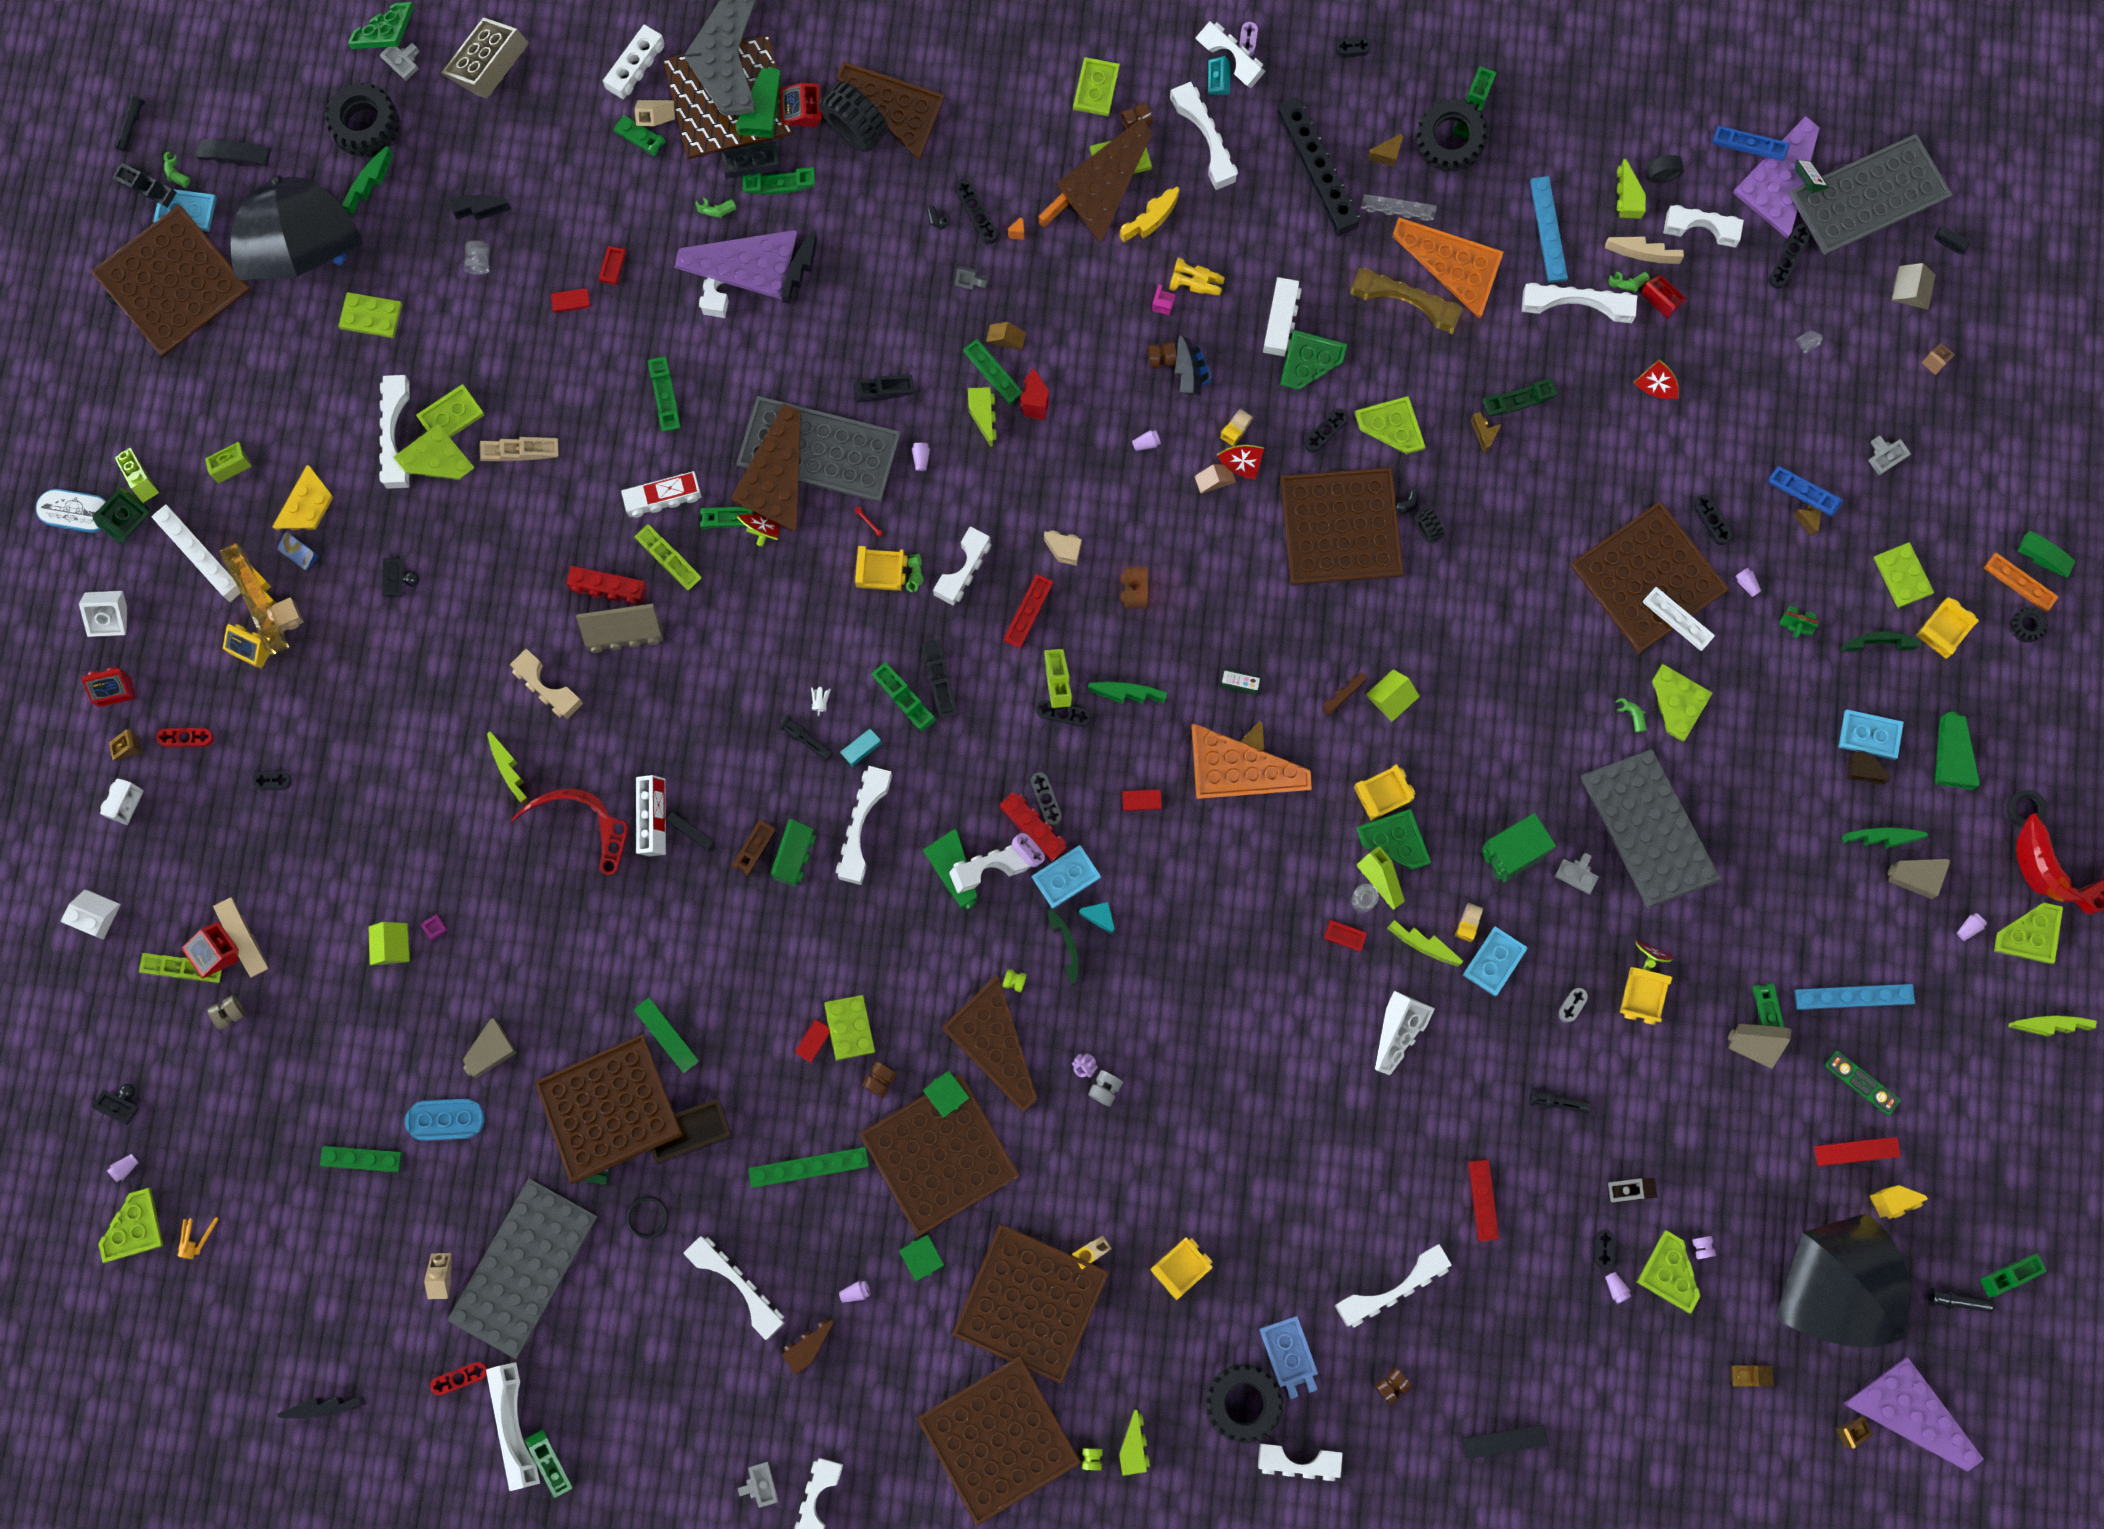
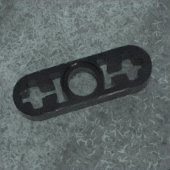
M1335 409L1307 436L1305 440L1306 450L1311 453L1318 452L1346 424L1348 419L1347 412L1343 409ZM1336 415H1337V416L1342 415V416H1343L1342 421H1341V420H1338V421L1335 423V426H1334V425H1333V422H1334L1335 419H1336ZM1328 426L1332 432L1329 435H1324L1321 432V428ZM1319 436L1320 439L1317 441V446H1310V440L1315 441Z
M1707 495L1698 496L1693 504L1696 513L1715 543L1726 545L1732 538L1730 528L1712 499ZM1700 502H1702V503H1703V502H1706V503H1707V505H1706L1705 507H1704V506H1701V507L1699 506ZM1711 515L1715 516L1718 523L1710 524L1708 517ZM1719 525L1722 526V527H1720V529H1717L1716 531H1714V529L1718 528ZM1720 532L1727 535L1725 539L1719 538Z
M1042 700L1036 706V713L1042 719L1077 727H1086L1090 723V713L1083 708L1074 706L1058 707L1055 709V717H1053L1052 712L1046 711L1045 714H1042L1040 709L1046 705L1048 710L1053 711L1051 701ZM1066 709L1069 715L1067 718L1062 719L1058 716V711ZM1072 711H1075L1074 716L1085 714L1087 720L1079 722V718L1073 717V721H1071Z
M673 812L666 818L668 823L708 852H711L716 845Z

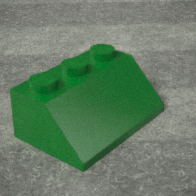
M789 819L771 872L774 880L797 887L798 882H802L805 873L802 870L804 864L809 862L811 854L808 852L810 846H814L817 835H814L815 832L812 828Z

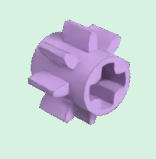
M1088 1053L1085 1055L1078 1054L1072 1063L1074 1072L1082 1078L1086 1075L1090 1078L1098 1068L1095 1065V1058Z

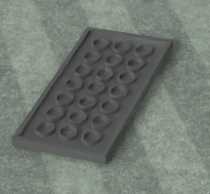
M1917 134L1822 176L1829 186L1827 189L1811 194L1804 184L1789 192L1792 201L1824 256L1948 200L1953 196Z
M757 396L737 460V467L748 468L783 404H786L801 412L799 483L878 503L882 502L901 432Z
M1652 749L1581 775V780L1647 909L1720 882V876Z
M528 1179L447 1321L512 1358L518 1359L598 1216L539 1183Z

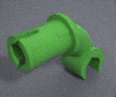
M170 151L164 154V171L167 180L187 188L191 180L190 177L177 172V169L173 168L178 164L177 156L175 155L173 159H170Z
M703 198L704 205H699L696 201L699 213L719 217L720 219L725 214L736 210L732 199L718 206L714 205V207L709 206L705 198Z
M1616 272V279H1613L1610 275L1609 285L1613 288L1618 287L1623 290L1637 292L1638 288L1650 281V277L1646 272H1643L1641 275L1626 281L1623 280L1620 272Z
M919 554L909 555L910 558L907 559L908 566L912 568V573L909 575V581L906 584V588L910 592H913V590L914 592L917 591L919 585L924 580L920 568L922 561Z
M1624 698L1618 699L1615 703L1621 702L1624 707L1616 711L1624 712L1627 710L1631 712L1630 716H1633L1635 732L1647 731L1644 717L1646 712L1638 705Z

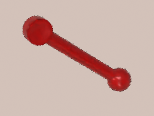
M856 507L855 513L860 515L876 532V536L881 537L883 531L877 529L863 514L861 507Z

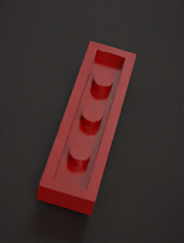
M1035 575L1003 639L1004 642L1021 649L1053 585V581L1041 575Z
M1489 1160L1470 1161L1468 1166L1478 1242L1499 1240Z

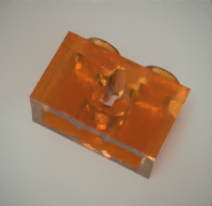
M1125 567V573H1121V584H1124V591H1121V602H1124V608L1147 609L1148 567ZM1132 585H1136V591H1132Z

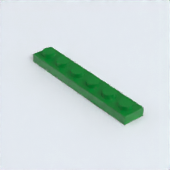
M866 1147L748 1169L751 1188L867 1168L869 1163Z

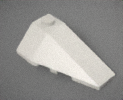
M1394 991L1386 1008L1375 1070L1391 1075L1403 1059V1052L1409 1045L1412 1046L1415 1043L1414 1038L1420 1030L1423 1032L1427 1027L1435 1008Z

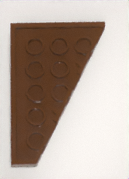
M842 61L836 76L837 81H844L853 85L868 97L879 112L882 113L883 118L887 122L888 131L917 159L921 160L945 95Z
M1142 118L1056 183L1098 242L1104 238L1152 135V131Z
M783 404L730 500L796 533L801 412Z
M996 975L942 1029L1024 1113L1037 1100V1096L1000 978Z

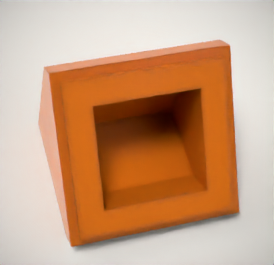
M1019 218L1008 228V237L1010 239L1024 240L1022 218Z

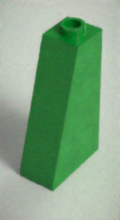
M774 67L761 69L751 90L755 104V113L740 114L735 125L737 135L774 138L782 81L780 70Z
M1948 712L1940 718L1935 785L1974 790L1979 787L1980 782L1966 717L1959 716V713Z
M954 829L923 849V853L960 909L966 908L968 910L976 905L975 901L978 900L975 888L957 893L949 873L954 868V864L960 861L967 863L958 833Z

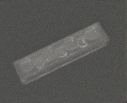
M1364 194L1361 209H1365L1368 212L1380 211L1387 215L1399 214L1406 218L1417 217L1425 221L1434 219L1437 207L1435 205Z

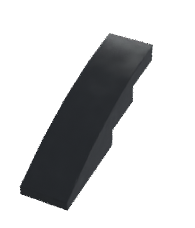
M199 140L195 157L199 160H215L218 163H234L237 166H267L271 148L232 141Z
M123 163L119 165L112 177L115 181L167 208L177 193L175 190Z
M812 230L792 261L781 295L783 303H791L793 287L801 288L804 271H812L818 239L815 230Z
M940 639L921 643L939 718L958 714Z
M336 1397L324 1403L321 1402L320 1398H313L277 1413V1417L310 1418L328 1416L366 1405L363 1397H357L343 1403L342 1397Z
M1545 1424L1461 1438L1465 1459L1549 1445Z

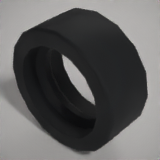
M1678 155L1662 156L1652 160L1647 165L1649 180L1654 183L1668 182L1677 179L1684 173L1682 158Z
M2023 790L2016 793L2009 799L2006 805L2008 818L2013 824L2023 828L2027 820L2021 818L2016 810V804L2020 799L2028 798L2036 804L2037 816L2041 821L2044 820L2047 814L2045 799L2033 790Z

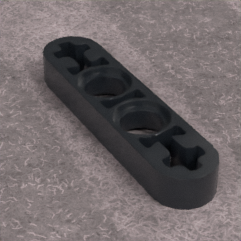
M959 181L956 185V193L982 241L986 244L995 243L998 238L997 229L975 189L969 181ZM961 187L967 188L968 197H966L963 190L961 191ZM970 201L978 203L976 208H969L967 204ZM984 216L986 221L980 224L976 221V218ZM986 227H987L989 233L992 234V236H993L992 238H990L989 236H986V230H985Z
M1799 224L1792 232L1769 277V284L1773 288H1782L1787 282L1810 237L1811 232L1807 225ZM1803 231L1804 233L1800 241L1796 240L1799 236V232ZM1796 245L1798 252H1791L1789 246ZM1788 260L1791 266L1784 268L1781 261ZM1779 273H1783L1780 281L1776 282V277Z

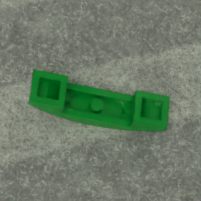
M814 167L796 169L794 173L765 176L758 173L743 176V193L786 194L815 186Z
M665 356L648 360V365L653 382L661 430L666 432L680 429L677 404L667 358Z

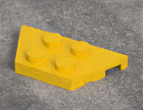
M309 465L305 467L272 526L275 530H316L331 503L333 496Z

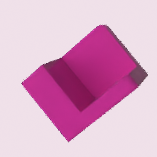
M1158 285L1152 304V311L1170 316L1175 294L1162 291V285Z

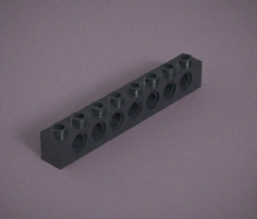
M1297 96L1278 104L1276 113L1337 237L1357 229L1360 221L1359 213L1357 210L1354 211L1350 195H1346L1344 183L1336 175L1337 169L1333 163L1331 164L1329 153L1321 144L1320 134L1316 133L1313 128L1312 118L1306 114L1304 102H1300ZM1297 117V118H1299L1300 120H1299V121H1295V120H1293L1292 118ZM1300 133H1306L1308 136H1301ZM1313 148L1315 152H1310L1308 149ZM1315 164H1322L1323 167L1319 168ZM1324 179H1328V180H1330L1331 182H1330V183H1325L1323 180H1324ZM1331 195H1337L1339 198L1334 199ZM1343 210V211H1345L1347 214H1344V215H1343V214H1340L1338 211Z

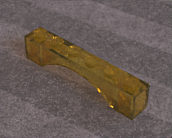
M1359 268L1350 290V294L1365 300L1390 297L1407 301L1421 309L1431 319L1436 328L1453 334L1463 310L1455 302L1449 303L1439 296H1431L1421 289L1408 287L1404 282H1396L1386 275L1380 276L1375 274L1368 268Z
M237 543L220 550V555L249 608L265 649L271 655H274L288 648L289 644L244 550Z

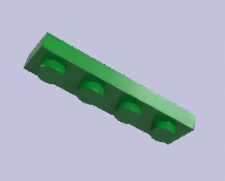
M322 1146L320 1166L400 1173L403 1153Z

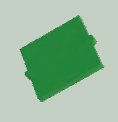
M949 1071L940 1078L934 1079V1082L923 1090L943 1118L952 1111L958 1110V1107L969 1099L968 1095Z
M928 1235L917 1241H912L910 1245L899 1250L915 1282L927 1275L931 1276L932 1272L944 1266Z

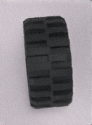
M847 82L836 83L819 101V110L829 126L850 146L861 152L871 151L887 134L888 125L882 113L879 112L868 97Z
M357 83L355 86L353 84L347 85L348 88L338 90V94H334L331 97L332 102L327 104L326 109L328 112L325 113L326 126L334 141L342 150H346L348 154L354 155L355 153L357 157H364V154L368 157L374 156L373 153H379L385 146L390 147V142L396 140L397 135L395 132H399L400 129L398 111L389 95L384 93L380 87L375 88L374 84L367 83V85H364V83ZM364 109L378 112L376 121L369 128L361 131H354L348 128V122L356 112Z
M1452 97L1451 100L1443 98L1438 104L1434 102L1431 104L1430 109L1424 111L1417 128V144L1419 145L1421 155L1424 156V160L1427 163H1432V167L1436 169L1440 167L1445 172L1448 169L1458 172L1459 168H1463V170L1469 168V164L1476 163L1478 157H1481L1484 147H1486L1488 133L1486 119L1483 118L1482 111L1477 110V106L1473 102L1469 104L1468 100L1462 98V101L1457 100V97ZM1458 120L1468 127L1470 137L1468 142L1459 149H1445L1438 145L1435 140L1436 128L1444 121Z
M1249 1364L1233 1365L1216 1375L1208 1387L1205 1399L1206 1412L1212 1426L1225 1438L1238 1443L1258 1442L1264 1437L1269 1436L1274 1428L1278 1426L1283 1414L1284 1400L1280 1386H1278L1275 1378L1266 1370ZM1239 1384L1254 1386L1263 1398L1261 1414L1257 1419L1249 1423L1235 1421L1226 1410V1396L1233 1387Z

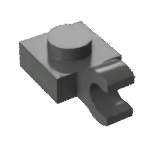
M958 266L955 286L973 289L974 285L986 288L989 277L986 275H976L977 270Z

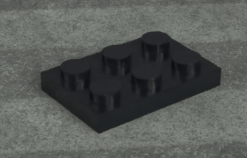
M776 142L722 150L726 179L780 170Z

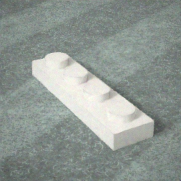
M1657 587L1644 599L1643 603L1700 651L1715 636Z

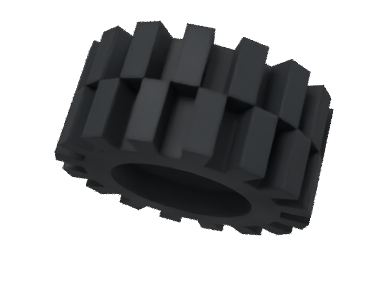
M1429 507L1415 514L1414 521L1424 540L1428 544H1433L1444 538L1445 533L1444 528H1442L1443 525L1439 521L1440 519L1436 517V513H1433V510Z
M2032 606L2024 607L2012 616V621L2009 624L2012 625L2010 631L2015 632L2012 635L2014 637L2018 636L2017 640L2021 641L2023 639V643L2037 641L2048 630L2046 626L2049 624V621H2045L2048 618L2047 615L2043 616V611L2040 610L2038 612L2037 607L2033 609ZM2025 618H2030L2035 622L2036 628L2034 631H2027L2023 627L2022 623Z

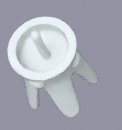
M811 687L813 698L811 710L818 711V716L820 712L826 711V703L831 689L825 691L822 699V687H818V690L814 691Z

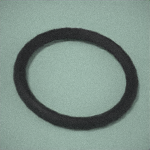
M647 1196L637 1199L632 1203L627 1212V1225L630 1231L642 1239H651L659 1236L668 1223L667 1208L662 1201L654 1197ZM643 1201L656 1202L664 1212L662 1227L650 1235H643L637 1232L631 1224L632 1210Z

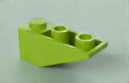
M1623 159L1621 166L1617 168V177H1620V183L1617 185V194H1620V200L1617 201V211H1620V218L1642 219L1645 213L1646 194L1627 159Z
M990 387L968 388L969 413L990 447H993V440H997L996 429H992V423L996 422L995 411H991V405H995L994 393L991 394Z
M131 448L115 457L130 488L142 503L159 493Z
M1379 846L1365 856L1357 864V867L1394 910L1404 903L1405 900L1393 862Z
M1138 1410L1133 1412L1119 1453L1123 1476L1147 1472L1146 1467H1150L1149 1457L1144 1455L1143 1447L1147 1446L1145 1434H1141L1140 1426H1144L1142 1413L1138 1414Z

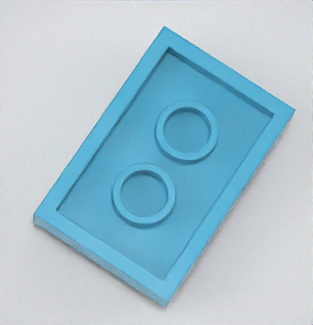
M175 190L177 193L168 208L157 203L154 223L180 204L202 231L209 232L217 197L213 194Z
M1846 710L1844 712L1838 748L1865 751L1870 755L1896 760L1898 758L1904 722Z
M1079 845L1031 876L1051 908L1054 909L1101 879V876Z
M1495 926L1463 973V976L1496 997L1528 948Z

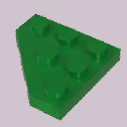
M412 2L395 3L390 6L391 10L384 15L379 13L369 20L370 24L362 29L360 27L355 29L348 42L351 49L399 46L414 10Z
M1294 330L1280 385L1300 390L1311 381L1316 380L1327 373V371L1343 363L1347 344Z
M1411 809L1356 827L1362 847L1373 851L1380 846L1392 861L1410 870L1431 864Z

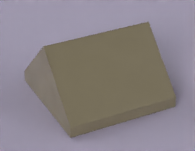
M1924 263L1899 266L1891 301L1928 310L1935 274Z

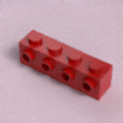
M574 566L570 567L566 582L569 589L574 593H587L597 598L601 596L612 601H625L630 605H643L648 589L645 581Z
M1011 793L999 804L1000 810L1022 833L1030 836L1043 851L1047 860L1053 863L1066 852V842L1061 836L1058 835L1056 837L1051 832L1053 828L1046 821L1043 823L1038 818L1040 817L1039 813L1033 807L1030 809L1026 805L1027 801L1021 794Z

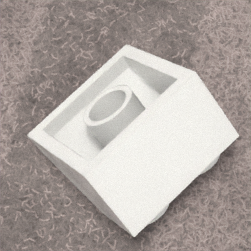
M123 591L84 593L79 606L87 637L126 635L127 605Z
M116 779L110 786L107 800L101 805L100 814L128 825L144 790L131 782Z
M84 890L68 905L61 922L104 940L121 904Z

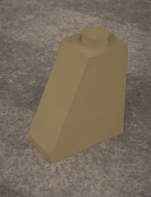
M1950 860L1899 861L1889 868L1888 876L1890 877L1888 882L1933 899L1939 895Z
M492 1018L489 1020L463 1059L465 1063L463 1068L468 1076L472 1075L478 1078L517 1053L496 1019Z
M1738 1024L1735 1030L1732 1029L1729 1033V1049L1773 1069L1791 1039L1792 1029Z

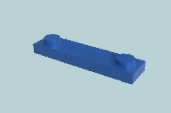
M1722 126L1717 127L1712 142L1714 145L1780 161H1785L1790 146L1789 142Z
M1780 466L1776 468L1768 479L1769 484L1831 517L1834 516L1843 503V499Z

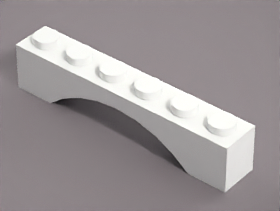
M1189 82L1172 89L1170 98L1177 113L1195 123L1204 134L1211 154L1208 176L1215 190L1235 183L1238 171L1235 164H1231L1229 160L1230 154L1228 150L1222 146L1221 135L1216 133L1214 121L1208 117L1205 103H1201L1199 99L1200 94L1197 87H1193L1192 83Z
M1538 283L1526 284L1523 290L1521 312L1540 314L1557 305L1582 304L1598 309L1615 322L1632 323L1636 317L1637 295H1632L1628 292L1618 294L1608 290L1599 292L1594 289L1579 290L1575 287L1560 288L1556 285L1541 286Z
M406 375L383 376V383H380V391L383 394V400H380V409L383 411V418H380V427L383 429V436H380V445L382 447V453H380V463L382 465L380 482L387 489L409 488V474H406L400 468L393 457L398 454L395 445V426L403 406L410 398V381Z
M164 505L151 516L224 598L231 602L244 591L239 583L167 505Z
M869 766L868 771L863 773L862 782H864V785L857 794L859 803L857 807L853 808L851 816L854 819L853 824L848 826L846 836L849 838L847 844H843L841 855L844 856L842 863L838 862L836 873L840 880L862 885L867 867L860 846L862 825L874 804L888 793L892 778L891 771Z
M700 1236L684 1252V1255L697 1268L716 1271L730 1279L743 1293L748 1303L752 1326L765 1340H769L785 1324L782 1320L784 1316L777 1309L773 1311L769 1307L771 1302L763 1294L759 1296L755 1292L756 1286L750 1280L746 1282L741 1277L743 1273L737 1266L733 1268L727 1262L729 1258L722 1251L718 1253L713 1248L716 1244L708 1236L706 1238Z
M1438 1244L1419 1255L1417 1264L1411 1274L1395 1289L1377 1296L1351 1295L1337 1303L1335 1307L1346 1326L1352 1325L1354 1328L1363 1323L1362 1318L1369 1315L1371 1318L1380 1313L1379 1308L1382 1306L1390 1307L1397 1303L1396 1298L1402 1294L1404 1297H1407L1415 1292L1413 1288L1419 1284L1421 1287H1424L1432 1282L1431 1277L1436 1274L1440 1277L1449 1272L1448 1267L1451 1266V1263Z
M515 1362L487 1369L486 1373L509 1490L512 1491L540 1484L536 1462L525 1446L519 1427L517 1398L520 1379L517 1364Z

